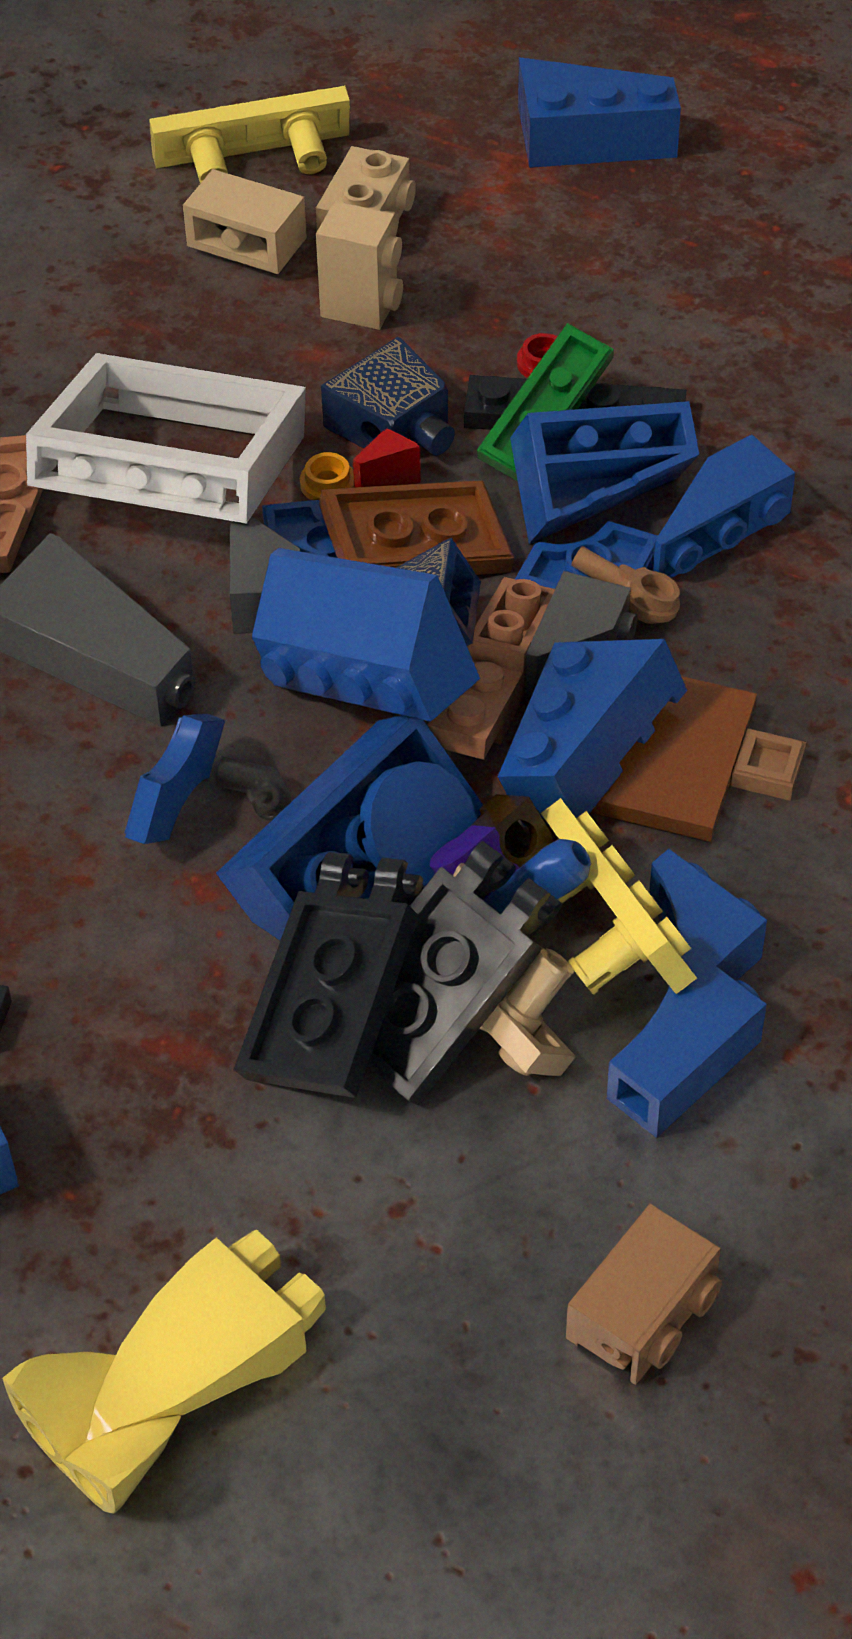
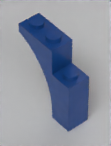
M669 848L651 863L649 894L663 911L658 915L660 921L668 917L691 947L681 957L697 979L678 994H675L669 986L658 1010L645 1028L609 1062L607 1100L656 1138L761 1042L767 1006L749 984L738 980L762 958L767 919L762 917L755 906L743 898H736L711 880L708 873L702 867L695 863H688Z

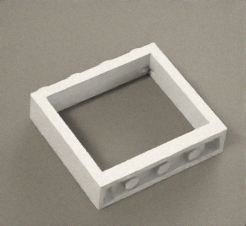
M96 353L26 433L27 486L247 523L304 438L306 387ZM106 387L119 389V399L104 397V389ZM103 409L255 435L240 457L232 458L84 433V431ZM58 464V472H53L52 470ZM226 488L236 490V496H239V503L226 501Z

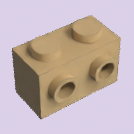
M351 146L316 206L317 231L334 201L394 213L395 232L397 233L399 218L403 211L411 209L416 192L415 181L410 180L409 158L388 154L380 150H369Z
M215 169L211 170L183 204L188 247L275 274L280 273L307 238L304 196Z
M334 201L316 232L320 316L380 330L390 310L396 311L398 309L403 293L402 279H397V265L401 257L402 239L396 237L395 214Z

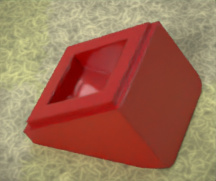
M388 428L382 431L353 459L354 488L419 484L421 482L419 445Z

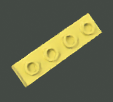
M340 86L149 119L151 146L156 169L194 162L201 184L212 169L228 173L224 157L292 145L300 172L304 174L318 173L327 164V157L321 140L349 135L350 100L346 87Z
M561 798L545 809L541 815L558 838L580 843L587 851L591 860L588 878L576 889L557 900L564 903L586 886L590 890L595 887L617 916L612 921L615 924L612 929L575 958L572 957L568 960L573 970L591 993L595 995L599 992L598 989L622 971L628 969L639 959L644 963L649 960L675 994H678L695 981L697 977L681 957L691 947L668 917L658 924L654 922L653 919L663 912L640 880L631 887L627 886L626 882L636 875L613 845L603 852L599 849L609 840L588 812L585 811L576 818Z

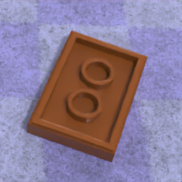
M483 480L321 490L319 506L337 558L396 568L437 544L452 538L476 575L511 573L514 556Z
M681 676L687 692L678 703L669 701L652 721L656 731L645 744L636 741L619 762L623 772L593 808L592 813L711 842L731 784L732 772L747 728L749 729L756 708L757 693Z

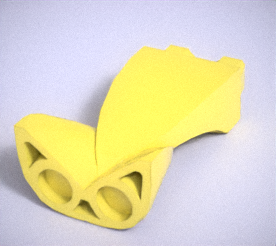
M258 1230L252 1231L229 1248L216 1237L190 1258L154 1296L122 1342L116 1355L95 1352L44 1354L19 1364L2 1379L16 1414L40 1448L95 1505L104 1512L115 1514L125 1504L145 1474L159 1458L181 1416L260 1379L281 1374L307 1352L305 1332L314 1325L326 1310L325 1295L317 1284L306 1274L301 1273L294 1276L277 1292L270 1288L264 1281L281 1268L280 1254L274 1245Z

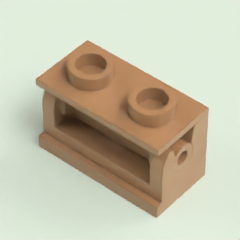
M649 1204L568 1303L566 1339L576 1346L582 1345L610 1365L619 1369H625L632 1360L630 1382L637 1385L651 1365L661 1369L670 1360L682 1338L680 1328L691 1314L694 1313L698 1317H702L714 1303L722 1287V1280L717 1278L721 1248L657 1207Z

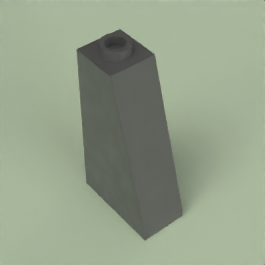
M49 533L0 585V652L160 727L177 708H183L191 699L196 682L193 676L190 648L60 537Z

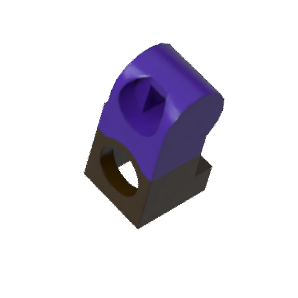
M496 794L479 809L482 814L479 819L461 835L447 842L432 856L430 867L434 873L440 867H443L454 874L460 863L465 864L474 848L484 841L516 866V870H518L545 846L553 843L555 839L530 797ZM518 820L526 824L530 834L524 832ZM489 893L488 895H486V896L483 898V900H485L491 893Z

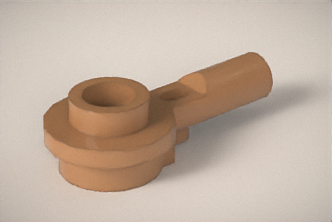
M584 546L579 549L572 561V567L591 578L630 587V611L637 614L638 620L648 624L669 622L676 617L680 608L678 598L680 589L669 576L657 571H650L645 567L635 570L624 564L617 566Z

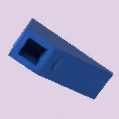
M752 434L709 456L655 540L653 571L663 573L670 578L678 574L687 573L703 560L724 549L735 547L742 539L768 525H775L791 512L796 472Z

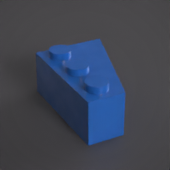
M519 57L518 109L529 168L677 158L681 107L674 77Z
M690 402L527 413L510 437L528 543L531 544L679 478L699 456Z
M666 640L554 642L498 775L506 794L530 797L547 827L550 826L541 813L560 798L576 818L585 811L590 814L623 772L619 762L636 741L645 744L656 731L652 721L668 701L678 703L687 692Z

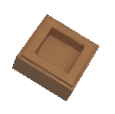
M747 728L732 772L731 787L791 801L804 759L806 742Z

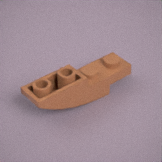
M507 577L502 579L475 625L473 644L467 646L480 680L427 724L444 750L484 760L493 743H502L525 694L526 652L555 589L540 586L536 582L527 579L515 580Z

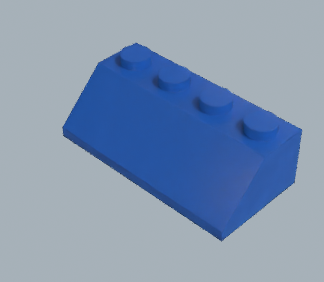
M278 548L270 554L252 639L261 656L260 665L262 671L274 686L431 722L480 680L438 575Z
M400 715L377 721L216 872L217 876L254 924L278 940H281L298 891L315 893L320 879L321 865L328 852L351 854L354 857L351 868L366 869L369 872L367 887L364 893L358 897L369 899L374 885L376 867L366 855L362 839L366 838L364 822H360V808L370 784L385 770L416 761L438 764L460 780L471 796L477 818L481 815L479 809L483 806V803L424 720Z

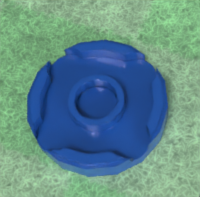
M419 761L385 770L370 784L360 808V822H364L366 835L362 842L366 855L373 865L377 868L382 858L405 860L408 863L405 873L420 875L423 878L422 888L435 875L430 867L432 856L447 842L461 835L477 820L471 796L460 780L438 764Z

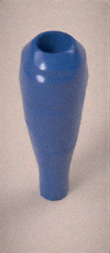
M558 839L545 846L516 870L511 878L501 888L493 891L485 901L502 914L512 901L518 888L528 878L544 888L556 899H559L576 889L588 878L591 866L590 857L580 843L568 839Z

